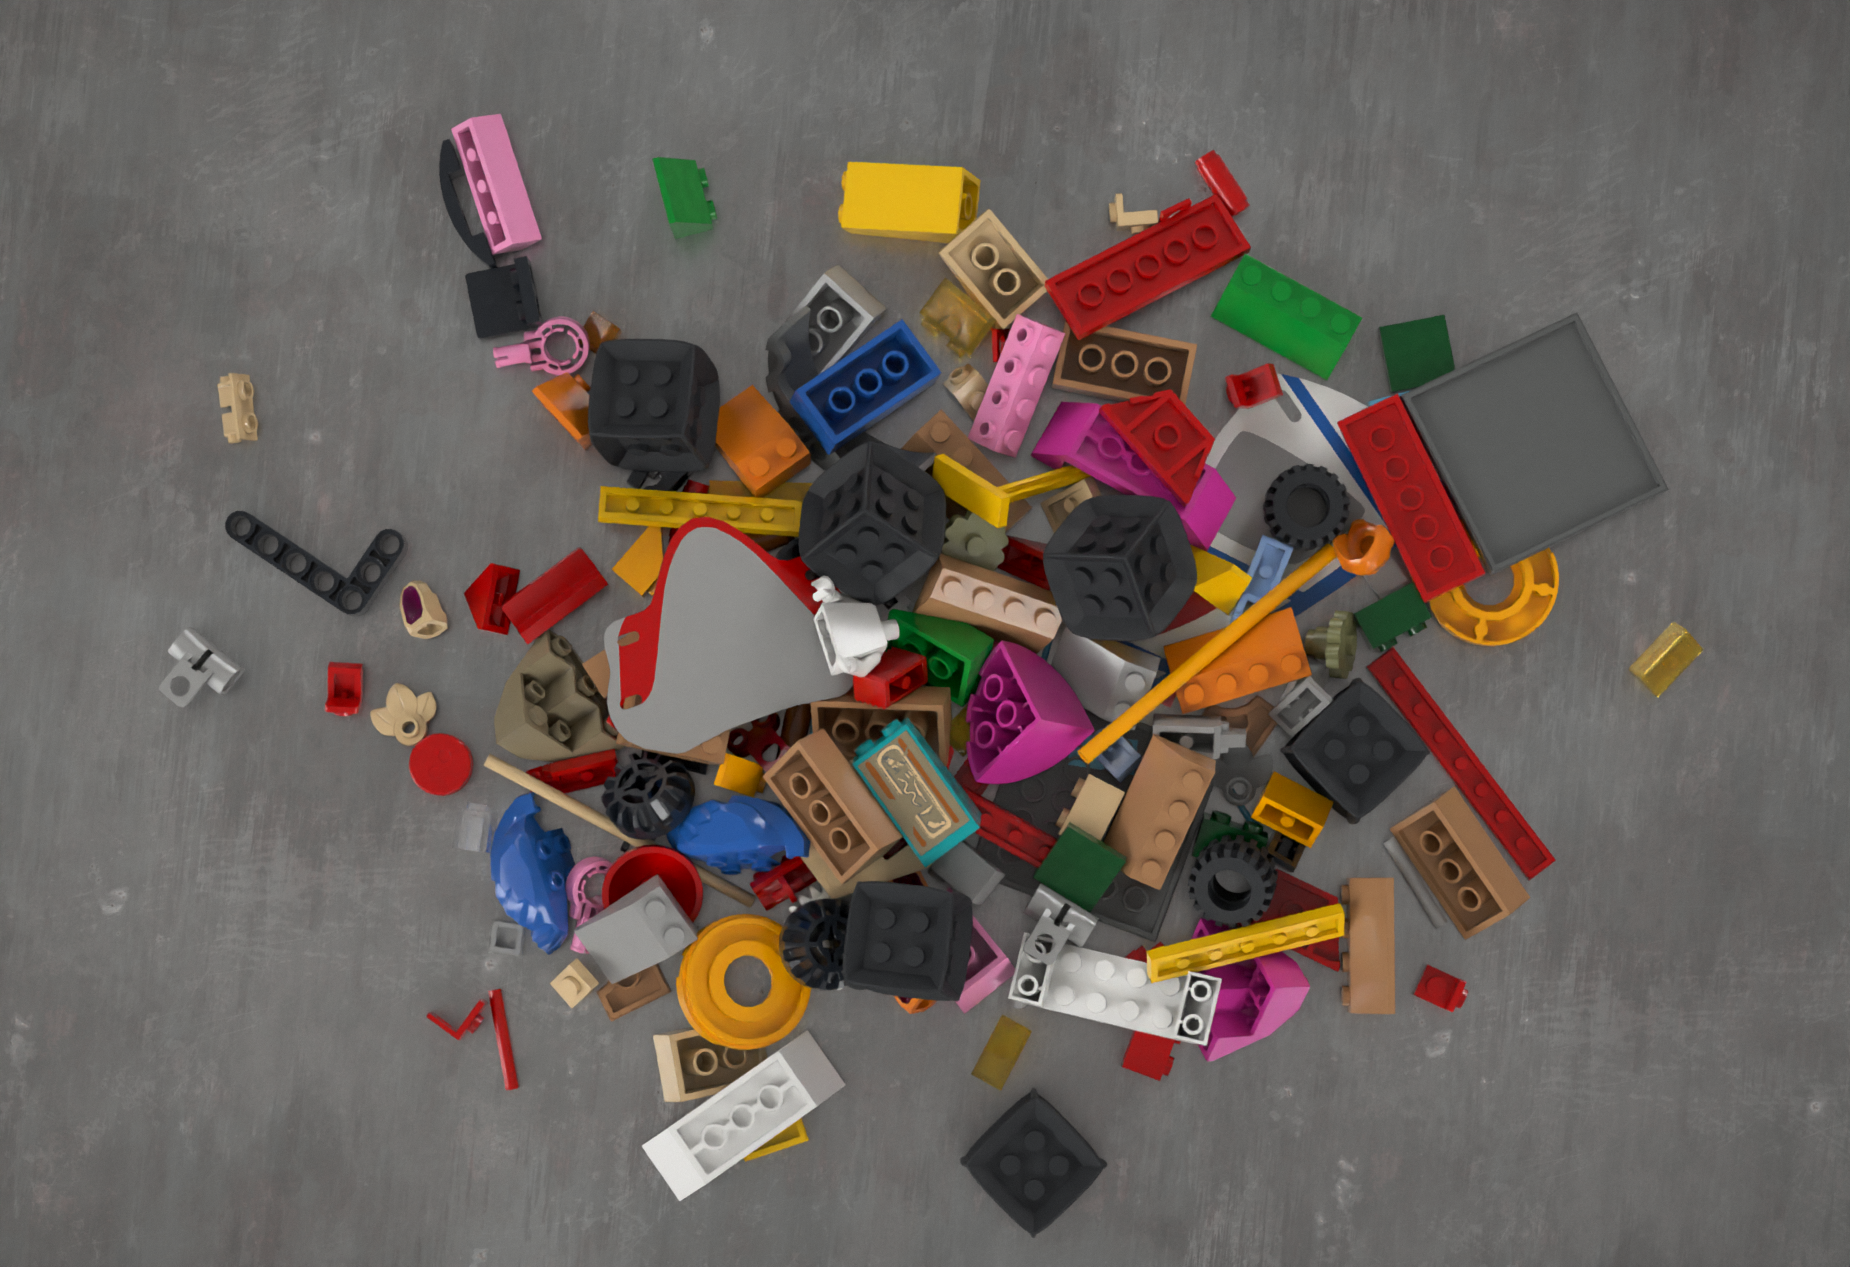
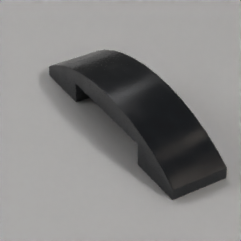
M450 139L444 140L440 152L439 176L447 212L458 234L472 253L488 268H497V263L494 255L491 253L484 232L474 236L471 234L452 182L453 179L464 176L452 142Z

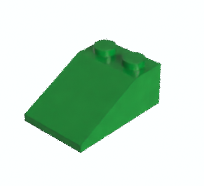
M665 157L653 158L667 218L674 238L679 239L713 230L711 220L718 218L713 199L706 201L703 188L709 187L705 168L698 169L695 160Z
M898 609L890 610L887 620L895 619L897 621L899 637L895 640H888L887 648L884 652H887L888 649L891 650L892 647L925 656L927 660L928 682L924 685L928 687H950L951 701L963 707L969 701L970 694H976L982 678L978 673L992 652L994 639L968 623Z

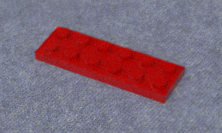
M1215 194L1045 281L1044 286L1073 333L1080 340L1244 256V254H1248L1251 246L1219 196Z
M1398 393L1338 421L1337 425L1390 534L1394 538L1397 549L1423 602L1427 603L1484 576L1485 571Z

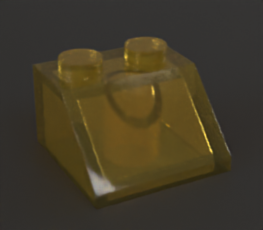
M946 277L919 312V317L923 320L920 325L934 337L938 333L948 341L945 346L959 358L965 355L971 359L991 336L992 329H996L997 324L996 319Z

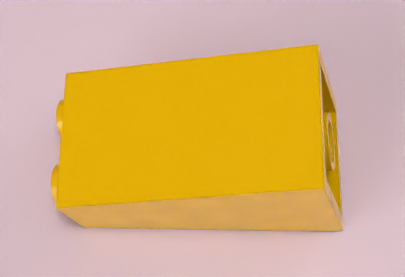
M848 162L847 171L843 172L841 183L845 193L844 202L839 206L838 220L841 228L851 234L949 243L977 219L981 180L963 167Z

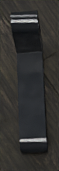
M245 511L231 513L225 522L226 532L232 539L343 613L353 617L364 615L369 610L408 550L407 540L401 533L393 529L382 530L376 535L349 577L346 578ZM247 518L250 522V530L247 534L238 536L235 531V525L240 519ZM391 536L397 537L399 540L398 550L395 553L386 554L383 550L384 541ZM269 537H276L278 541L277 550L272 554H266L263 550L264 541ZM303 555L306 560V566L301 572L294 573L291 570L290 562L295 556ZM377 564L380 568V576L376 581L368 582L365 579L364 571L369 565ZM330 573L333 576L334 584L330 590L321 591L318 587V580L323 574ZM358 592L361 595L362 602L357 609L349 610L346 606V598L350 593Z

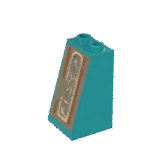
M907 717L902 722L895 719L881 731L884 735L875 742L868 739L856 748L854 752L857 755L854 757L852 765L926 868L980 828L981 811Z

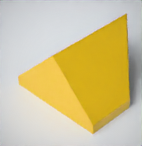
M1190 545L1197 568V583L1194 591L1229 616L1252 580V577L1235 564Z

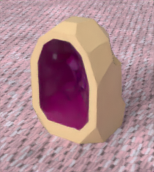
M412 580L403 587L399 606L404 625L410 636L428 639L436 637L448 629L447 615L442 610L437 594L432 593L427 583L421 580Z

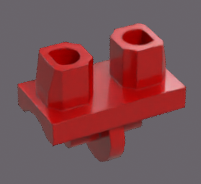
M784 855L780 861L781 864L774 869L753 874L754 881L749 884L766 911L788 898L792 903L797 902L796 893L817 881L801 857L788 859Z

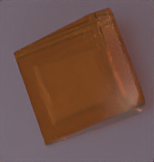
M592 311L583 326L589 337V350L597 354L602 342L616 340L622 333L619 327L595 311Z

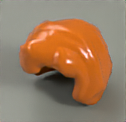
M1357 519L1351 523L1347 534L1337 535L1332 542L1335 555L1342 568L1349 573L1364 576L1376 574L1390 558L1394 538L1384 525H1375L1366 522L1364 519Z

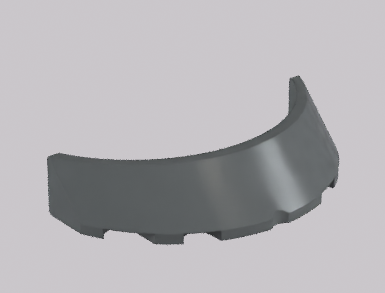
M807 305L768 338L765 349L768 350L769 375L765 377L768 393L773 392L779 408L778 413L791 426L809 450L811 460L826 471L852 449L866 442H875L893 450L923 471L934 463V457L937 456L935 452L921 453L902 450L874 438L865 431L828 455L789 402L797 389L819 375L809 344V318L811 313Z

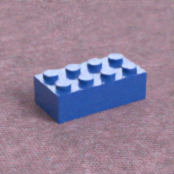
M901 319L797 389L789 402L826 453L830 455L934 385L942 372L903 319Z

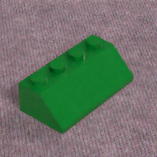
M1244 254L1210 316L1326 381L1362 320L1361 316L1247 254Z

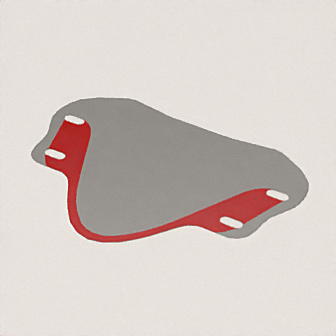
M699 517L692 518L681 525L671 538L664 554L650 605L641 612L613 621L604 633V647L610 668L607 706L610 718L617 731L627 741L644 749L679 754L689 751L726 730L796 705L836 698L847 693L853 686V675L844 672L831 675L813 620L821 604L824 602L822 600L817 602L813 599V593L818 590L811 585V582L817 579H806L805 573L810 568L806 566L801 557L788 561L778 560L747 535L722 520ZM835 587V590H837L839 593L851 597L850 595ZM632 631L639 634L638 641L625 646H620L617 643V639L621 635ZM633 695L641 696V704L629 709H622L620 707L622 699Z

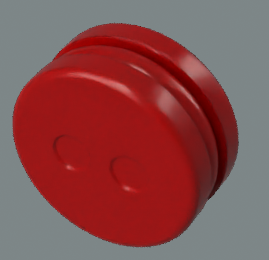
M436 733L424 737L415 745L410 755L409 770L411 777L420 789L429 794L438 796L454 794L466 786L473 773L474 763L470 749L462 740L449 734Z

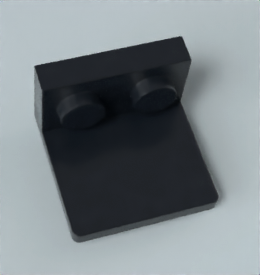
M527 256L514 258L515 264L467 273L465 275L476 334L479 339L539 328L543 322L531 262Z

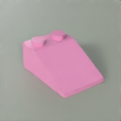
M948 888V889L946 890V891L951 892V893L953 892V890H952L951 888ZM974 916L966 980L960 1000L955 1001L964 1014L1011 978L1015 972V968Z

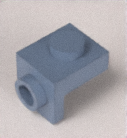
M1101 728L1098 731H1096L1091 737V739L1094 738L1098 733H1100L1104 728ZM1121 736L1097 756L1096 759L1121 783L1139 766L1142 756Z

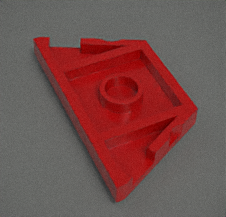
M1171 389L1155 392L1150 396L1133 397L1129 401L1102 405L1099 409L1102 416L1180 504L1186 507L1192 498L1193 491L1203 471L1215 438Z
M1275 869L1278 870V879L1271 903L1267 911L1263 912L1262 917L1258 921L1252 919L1250 925L1338 904V897L1279 869ZM1339 937L1290 949L1336 972L1340 969Z

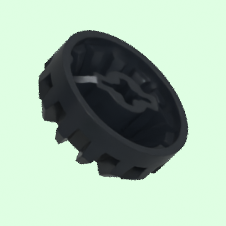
M645 750L643 758H640L636 753L630 754L631 763L625 767L617 763L613 768L616 777L608 776L604 782L606 791L601 796V800L606 808L605 813L622 834L630 838L646 840L660 837L675 829L690 812L695 798L694 781L680 759L676 760L672 756ZM652 766L658 768V770L652 773L648 770H642Z
M817 899L806 902L797 907L787 917L782 926L779 937V952L782 963L790 976L807 988L827 991L841 989L846 986L844 983L843 964L839 966L838 958L844 953L845 936L837 929V921L847 927L850 905L841 902L840 899ZM817 926V931L810 937L813 929ZM825 940L832 941L833 947L828 949L823 947L822 943Z

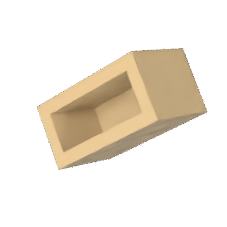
M1088 774L1086 780L1079 777L1071 793V796L1076 798L1071 809L1069 810L1064 807L1055 824L1061 828L1057 835L1060 836L1068 823L1071 822L1101 841L1125 792L1091 774Z

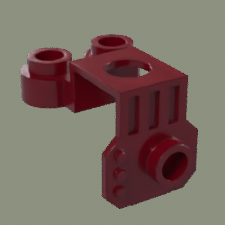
M776 712L768 715L767 720L764 722H759V719L751 721L753 728L749 732L743 728L732 730L729 734L728 750L734 756L740 758L751 754L767 772L790 749L776 733L780 726V717ZM743 736L742 742L734 745L736 738ZM777 744L781 750L779 757L771 762L765 761L762 753L771 745Z

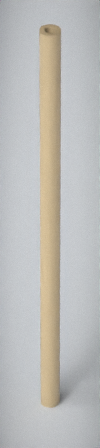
M489 754L484 763L485 767L635 847L660 845L650 839H634L622 834L606 815L492 754ZM693 863L699 872L702 883L751 908L756 899L755 895Z

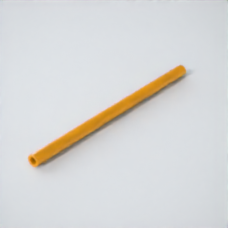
M1329 543L1323 546L1080 748L1077 752L1081 759L1087 764L1093 761L1337 557L1334 547Z

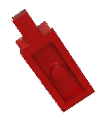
M615 749L549 763L530 769L526 773L565 794L604 785L608 776L616 777L613 768L619 761Z

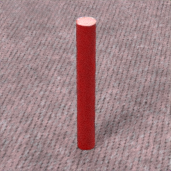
M501 989L488 991L505 1089L506 1091L519 1088L502 991Z

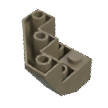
M549 629L537 637L505 683L494 717L496 744L519 758L553 763L610 749L617 751L625 747L616 744L618 732L606 722L609 717L607 700L603 698L584 669L583 662L565 637L557 635Z

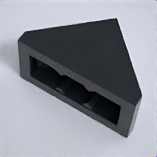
M1274 830L1266 845V849L1269 851L1267 858L1273 857L1278 867L1293 873L1306 846Z

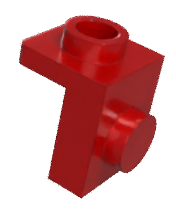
M1267 363L1243 374H1231L1225 377L1228 385L1226 387V394L1235 408L1250 409L1283 396L1274 364Z
M329 662L328 698L325 703V712H332L337 716H350L359 713L363 702V664Z

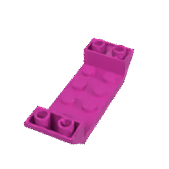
M1061 401L1030 456L1055 470L1062 468L1064 463L1067 462L1125 495L1154 496L1170 501L1180 516L1189 543L1207 552L1236 500L1235 495L1216 469L1205 463L1189 504L1183 507L1099 412L1101 405L1097 403Z

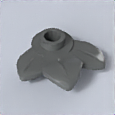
M1247 744L1246 747L1228 748V753H1224L1223 760L1214 759L1216 760L1215 774L1211 784L1222 789L1223 795L1229 803L1237 806L1246 805L1254 798L1256 789L1269 781L1273 770L1272 756L1267 754L1253 758V754ZM1235 783H1243L1246 791L1243 794H1236L1233 790Z

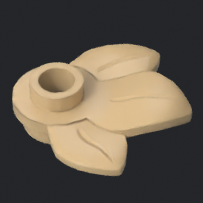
M395 683L387 694V707L371 710L370 716L373 725L382 735L395 736L401 744L415 746L421 739L426 737L428 731L427 724L435 716L437 704L432 692H426L416 698L407 686ZM415 724L413 732L405 733L407 725Z

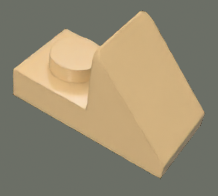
M1093 476L1040 504L1055 533L1067 516L1080 503L1089 498L1102 495Z

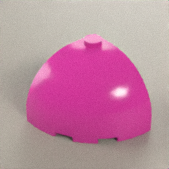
M1002 640L993 649L978 673L982 678L976 694H970L966 722H970V742H966V749L971 771L976 782L1006 784L1032 777L1059 763L1095 730L1073 689L1043 658L1023 646Z

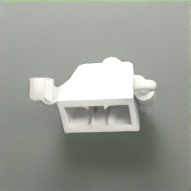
M822 576L811 582V585L818 590L813 593V599L817 602L820 600L824 602L821 604L813 620L831 675L844 672L858 677H865L880 663L881 656L887 648V641L898 639V623L895 619L880 621L875 605L872 603H862L859 600L839 593L835 590L833 581L828 576Z

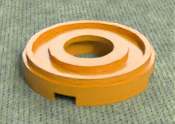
M1460 519V522L1477 554V557H1480L1470 535L1468 534L1462 520ZM1548 548L1510 566L1513 573V588L1510 595L1501 603L1496 605L1478 603L1468 595L1465 586L1462 585L1427 602V605L1434 618L1446 631L1467 643L1479 646H1501L1520 640L1544 622L1555 603L1559 586V572L1554 553Z
M754 914L727 916L715 920L697 932L698 939L685 947L682 953L683 959L679 977H676L678 1000L690 1025L711 1043L737 1050H752L766 1047L788 1035L801 1020L809 1002L811 989L794 980L782 963L779 952V937L782 925L769 918ZM741 956H753L761 960L767 966L771 975V989L767 998L753 1007H744L735 1003L728 996L724 986V975L729 964Z

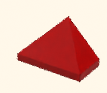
M1006 535L1008 537V544L1001 549L1005 559L997 568L1041 588L1051 590L1043 565V553L1047 544Z
M490 563L464 592L478 629L508 635L510 619L501 609V604L516 594L520 574L519 569Z

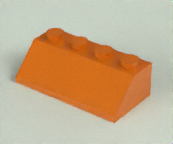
M1292 607L1265 616L1176 691L1182 714L1311 676V668ZM1226 627L1163 646L1170 674Z

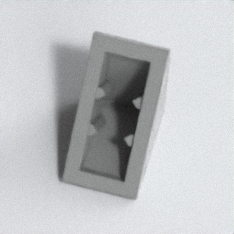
M1307 676L1268 715L1293 737L1326 708L1333 699L1310 676Z

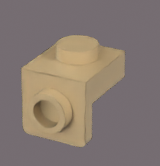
M1116 193L1114 202L1109 203L1110 223L1116 222L1117 231L1131 230V235H1136L1158 224L1157 210L1124 212L1122 193Z
M966 364L952 371L949 379L943 385L974 422L988 384L976 369L970 364Z
M578 958L571 962L550 983L571 1008L581 1002L599 984Z

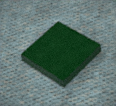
M1445 315L1378 328L1391 393L1415 389L1456 370Z
M1069 822L1034 872L1033 878L1086 911L1091 912L1125 864L1127 857Z

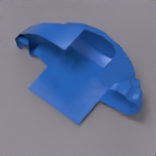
M528 792L521 794L505 811L494 833L490 853L491 879L495 881L496 897L506 914L519 925L531 930L532 941L550 955L560 948L568 935L566 881L570 871L575 866V862L570 851V840L564 834L563 828L545 832L539 826L534 815L540 812L541 808L534 802V795L536 793Z
M732 795L727 803L710 800L696 805L675 829L666 834L667 840L673 849L688 858L706 862V865L711 867H717L725 875H737L741 873V869L750 868L757 872L770 871L772 866L781 864L770 857L783 850L786 851L788 859H793V857H809L810 841L787 809L776 802L759 798Z

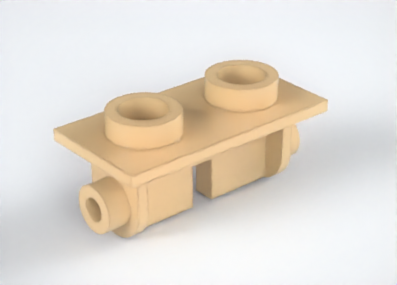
M228 373L229 376L220 377V383L217 384L220 407H231L232 409L230 413L221 414L224 437L228 438L229 444L242 442L241 440L257 441L258 421L254 414L252 399L254 390L250 382V376L247 374Z

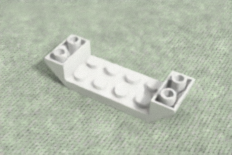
M1024 932L1008 999L1164 1038L1207 1046L1222 983L1221 978L1188 971L1187 975L1151 983L1147 974V963L1068 944H1064L1053 964L1046 965L1024 951L1023 947L1030 936L1029 933ZM1042 936L1036 938L1035 947L1040 953L1048 954L1054 949V939Z
M806 1030L680 1120L647 1141L642 1147L678 1200L681 1201L819 1106L846 1084L810 1032Z

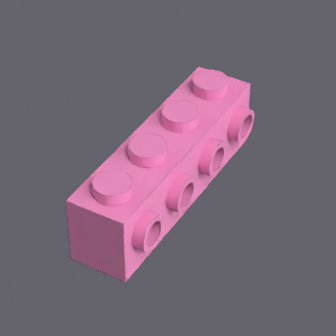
M501 114L471 117L452 128L454 140L492 255L520 251L542 240Z
M1016 315L968 439L992 451L1016 458L1065 336L1064 332L1028 317Z

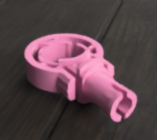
M558 316L546 320L537 330L524 332V340L527 341H523V343L493 347V355L497 359L495 361L497 368L526 362V364H531V371L544 369L554 375H561L565 372L570 374L578 370L585 362L589 353L590 341L586 330L579 322L569 317ZM555 324L568 325L579 333L577 335L571 328L567 332L568 335L573 337L576 344V351L572 358L575 359L579 350L583 352L581 358L571 366L563 367V365L571 363V358L558 360L553 358L547 350V337L557 331L563 332L565 326L553 327ZM541 348V352L534 353L533 349Z
M598 856L585 858L572 868L567 877L566 893L571 903L569 916L577 920L575 929L604 910L602 893L592 898L585 897L584 885L586 880L582 877L586 875L590 878L596 873H603L605 876L612 865L605 858ZM574 933L570 949L579 953H584L585 950L586 954H590Z

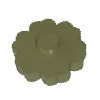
M969 510L965 517L955 514L945 525L946 538H944L941 552L944 555L995 571L998 565L1005 559V555L1001 550L1008 544L1005 527L996 528Z
M1336 610L1334 618L1330 619L1329 627L1317 626L1316 629L1308 630L1305 639V651L1308 656H1313L1315 660H1326V668H1329V677L1347 679L1349 671L1353 669L1356 656L1357 624L1354 621L1353 612Z

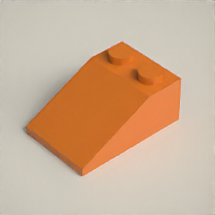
M565 372L536 386L532 392L586 451L593 445L590 440L588 427L590 397L588 392L591 387L579 374L573 378L568 372Z
M753 385L719 407L715 447L753 497L763 498L811 464L809 450L791 426Z

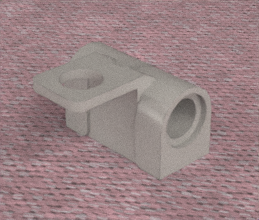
M188 627L169 648L168 653L177 659L178 663L160 683L158 689L178 707L184 708L205 683L220 695L225 696L244 673L245 669L196 629ZM179 676L187 678L190 683L188 693L183 696L175 695L171 689L172 681Z
M1040 884L1023 911L1025 915L1038 921L1023 949L1026 953L1044 964L1051 965L1067 940L1078 947H1082L1099 918L1045 885ZM1041 934H1048L1055 941L1054 949L1048 954L1040 953L1035 947V940Z

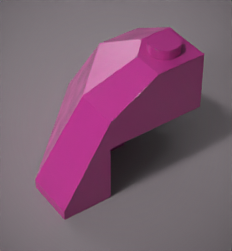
M1200 918L1191 939L1236 928H1229V926L1224 924L1220 927L1215 925L1216 921L1210 919L1207 921L1204 918ZM1280 951L1197 972L1222 979L1207 1046L1198 1044L1206 1061L1217 1060L1271 1035L1299 1011L1310 985L1296 961Z

